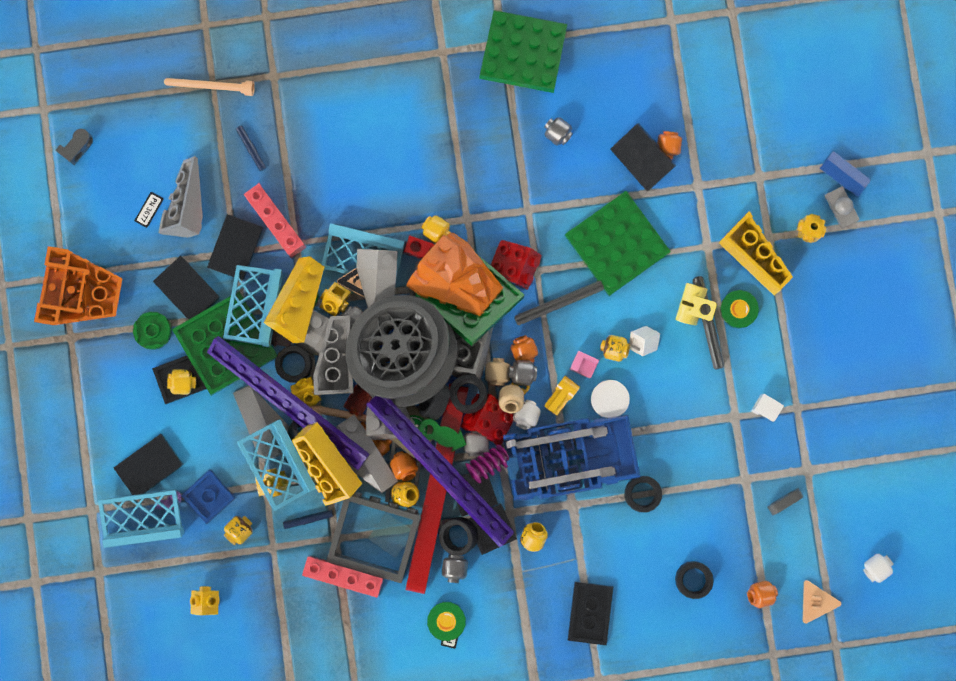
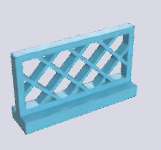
M330 223L329 235L322 260L324 269L343 274L351 272L347 270L343 263L353 258L357 264V259L355 258L357 253L353 254L348 246L353 241H357L362 249L377 246L379 250L385 248L389 251H398L397 280L406 241ZM333 236L340 237L344 245L336 250L331 244ZM346 246L351 256L342 261L337 251ZM332 254H335L340 262L334 267L326 265L328 257Z
M236 266L223 336L224 340L262 345V347L270 348L273 329L263 322L280 293L283 279L282 269L274 268V270ZM240 271L249 272L252 277L243 283L239 278ZM262 274L270 275L269 281L263 286L257 280ZM255 280L260 288L250 293L246 285ZM244 288L248 296L239 301L236 297V292ZM263 291L266 299L258 304L253 296ZM251 298L257 306L247 312L242 304ZM240 306L245 314L236 319L232 313L234 309ZM260 309L263 316L255 322L250 314ZM248 316L253 324L244 330L239 322ZM237 324L242 332L237 336L229 335L230 328ZM256 327L260 332L259 338H250L247 332Z
M280 419L237 441L273 511L316 489ZM270 429L273 435L272 442L261 441L263 432ZM248 440L257 442L254 453L246 451L243 443ZM260 443L270 446L267 457L257 454ZM273 447L281 450L282 456L280 461L270 458ZM256 456L266 459L263 470L255 467L254 461ZM269 460L279 463L276 474L266 471ZM282 464L291 468L290 478L279 475ZM265 474L275 476L273 487L265 486L263 482ZM278 477L289 480L286 491L275 488ZM291 482L299 483L302 491L297 494L289 493ZM274 491L285 494L283 501L278 505H275L272 499Z
M176 489L98 500L104 537L102 540L103 548L180 538L184 535ZM165 495H172L173 504L170 508L160 502ZM145 498H150L156 502L151 510H148L141 504ZM130 500L136 504L131 513L122 507L125 501ZM111 503L117 507L112 516L105 511L104 504ZM157 504L167 510L162 518H159L152 512ZM138 507L148 513L142 521L133 515ZM119 509L128 515L123 524L114 518ZM168 513H171L176 518V524L169 525L163 519ZM149 515L159 521L155 527L150 528L144 523ZM130 518L139 524L136 530H130L125 526ZM111 520L120 526L115 533H108L107 525Z

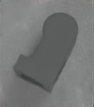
M77 129L73 133L70 142L65 147L59 145L55 151L75 165L92 145L93 137L85 129Z

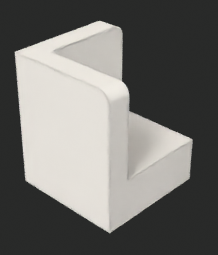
M648 326L632 331L629 341L630 350L641 356L656 351L659 345L660 333Z
M761 394L751 411L757 415L761 414L774 422L784 405L766 394Z

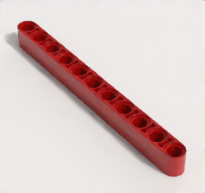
M461 386L458 389L457 398L460 403L465 405L469 387ZM449 397L440 426L452 428L458 433L463 413L455 408ZM437 443L436 449L452 465L455 450L451 452L452 447H445ZM431 474L406 585L407 591L425 594L447 492Z

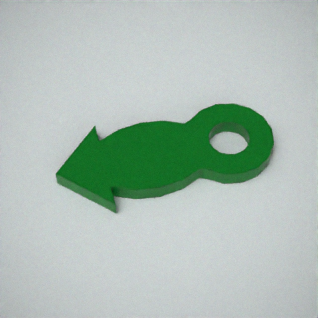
M425 419L418 426V430L428 440L434 439L442 446L452 447L451 452L466 446L461 430L457 433L452 428L439 426L432 419ZM427 425L433 427L431 434L425 433L424 429Z

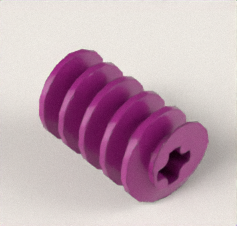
M499 444L496 446V449L491 448L489 452H484L483 456H477L476 460L472 459L470 464H465L469 474L480 484L482 483L481 476L487 480L488 472L492 476L495 475L494 469L501 472L500 465L508 468L507 461H509V457L505 449Z

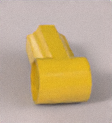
M564 376L544 407L557 416L566 403L573 398L580 386L567 376Z

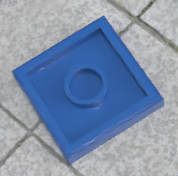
M211 469L181 495L206 524L236 499Z

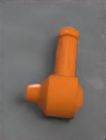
M361 422V425L366 430L365 422ZM371 439L382 457L390 451L392 443L390 439Z

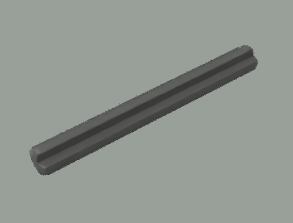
M702 276L693 278L694 285L706 288ZM703 304L700 311L703 315H708L711 308L708 304ZM702 319L713 368L716 370L724 367L714 320Z
M601 281L594 282L515 315L516 324H524L604 290Z

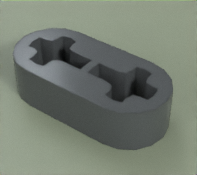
M799 488L771 503L767 508L772 515H775L804 496Z

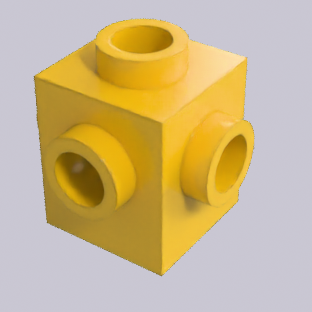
M815 214L806 215L802 220H799L797 237L809 243H814L821 239V237L823 238L826 232L825 220L820 219L821 217Z
M334 282L328 290L325 289L322 293L320 308L333 316H337L340 311L343 313L349 305L347 300L351 291Z
M311 376L300 379L296 384L290 386L291 393L308 406H314L321 401V395H314V380Z
M275 468V469L266 470L267 472H271V473H274V474L277 473V469H276V468ZM280 471L279 475L287 477L285 471ZM265 474L263 479L265 486L273 487L275 476ZM278 477L275 488L282 491L286 490L288 480ZM256 480L259 496L265 495ZM274 491L273 497L280 496L282 493Z
M200 586L199 590H191V614L218 615L219 591L211 590V586Z

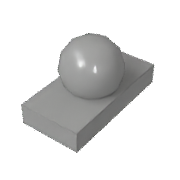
M843 186L824 195L841 229L860 220L854 209L853 201L847 196Z

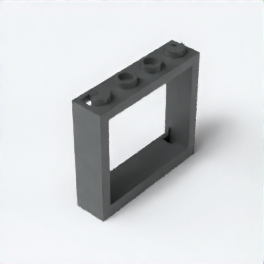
M355 492L350 498L343 501L326 562L402 583L421 513H418V510L413 507L404 509L392 501H389L387 504L381 502V498L375 496L366 498L362 496L361 492ZM350 502L413 520L399 571L336 553Z

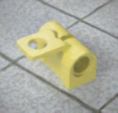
M686 283L675 320L690 325H697L699 318L712 321L717 303L704 299L707 288ZM703 304H708L711 307L708 315H703L700 311Z

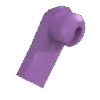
M177 491L178 503H180L182 496ZM172 495L160 502L170 508L173 504ZM159 504L155 507V509L165 510Z

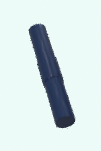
M243 126L237 127L236 131L248 153L251 155L259 171H263L266 169V166L255 146L249 139Z
M331 509L283 522L284 529L331 518L334 517L333 511Z

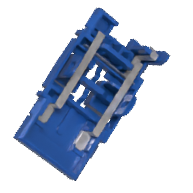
M628 415L608 419L599 418L594 419L592 422H590L589 418L527 429V434L511 433L503 435L505 451L509 458L517 457L521 479L511 480L514 501L534 499L537 496L542 500L543 498L586 492L598 488L602 489L603 484L611 485L618 483V481L640 478ZM573 425V432L571 431V427H564L559 429L548 430V436L545 437L544 430ZM573 438H575L577 450L582 449L583 454L567 457L566 452L575 449ZM547 443H549L551 454L561 453L562 458L545 461L544 456H549ZM584 458L585 462L580 463L582 472L579 473L578 465L568 466L569 460ZM563 462V467L554 469L555 477H553L552 469H547L546 465ZM581 479H583V482H584V487H585V488H583V489H581V488H582ZM554 484H557L558 492L561 493H556Z

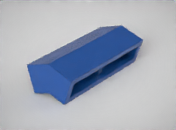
M834 151L820 167L822 171L856 197H859L871 181V179Z

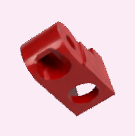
M409 235L403 254L422 259L435 244Z

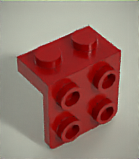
M501 240L491 266L509 282L528 290L533 282V276L540 264L542 255L530 247Z
M476 394V396L472 400V404L477 402L480 394ZM487 394V400L483 408L475 413H466L460 427L466 431H477L495 445H502L504 441L503 435L508 433L514 421V413L504 412L499 406V400L491 394Z

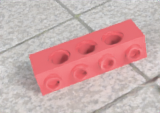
M259 183L244 194L290 258H293L307 248Z
M313 556L307 557L302 576L376 598L380 594L384 578L332 564L324 559Z

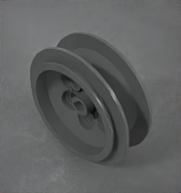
M396 295L377 301L357 318L349 332L345 353L350 374L356 383L370 396L389 398L397 407H407L430 399L444 387L455 368L458 348L453 329L445 322L443 316L432 304L416 296ZM394 329V331L388 335L389 331ZM410 329H413L410 334H407ZM383 345V347L377 351L378 347ZM420 345L419 349L414 351L415 347ZM388 361H390V364H389L388 366L384 367L385 364H386ZM409 361L408 365L403 367L404 363Z

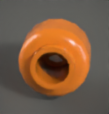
M663 131V134L658 135L657 144L670 159H673V156H677L681 152L682 137L678 136L677 132Z
M524 335L513 340L511 351L515 361L525 360L534 362V358L538 355L534 339Z
M403 451L396 453L390 462L395 478L403 482L413 479L418 471L415 459Z
M767 580L752 584L747 591L750 604L757 608L775 604L776 597L778 596L776 586Z

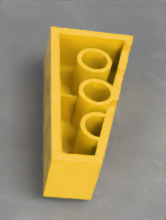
M749 211L719 244L775 295L793 276L781 258L776 255L770 241H767L762 233V229L755 223Z
M310 256L299 258L263 323L292 343H303L324 266Z
M318 422L305 426L292 440L302 461L308 464L307 471L310 476H314L317 482L315 487L318 493L322 492L325 506L350 498L362 485L356 473L348 465L345 458L340 454Z

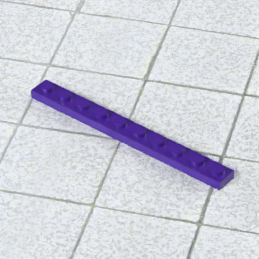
M219 336L214 338L207 351L209 355L304 428L318 422L346 462L356 470L362 468L370 455L367 451Z
M374 396L366 404L489 537L499 547L503 546L514 534V531L389 398Z

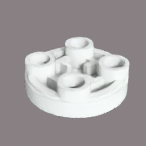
M603 381L592 391V408L603 418L619 417L629 406V393L626 387L618 381Z

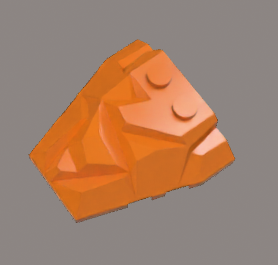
M453 232L447 236L443 235L422 258L417 266V270L412 274L406 285L421 297L427 299L432 297L440 300L439 303L446 304L447 302L456 305L457 309L478 316L482 315L503 290V286L470 244Z
M48 246L44 264L46 270L34 322L60 325L115 317L123 278L91 263L85 258L83 259L68 249Z

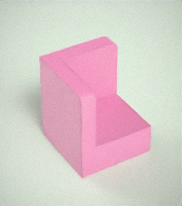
M578 351L570 370L591 378L599 360Z

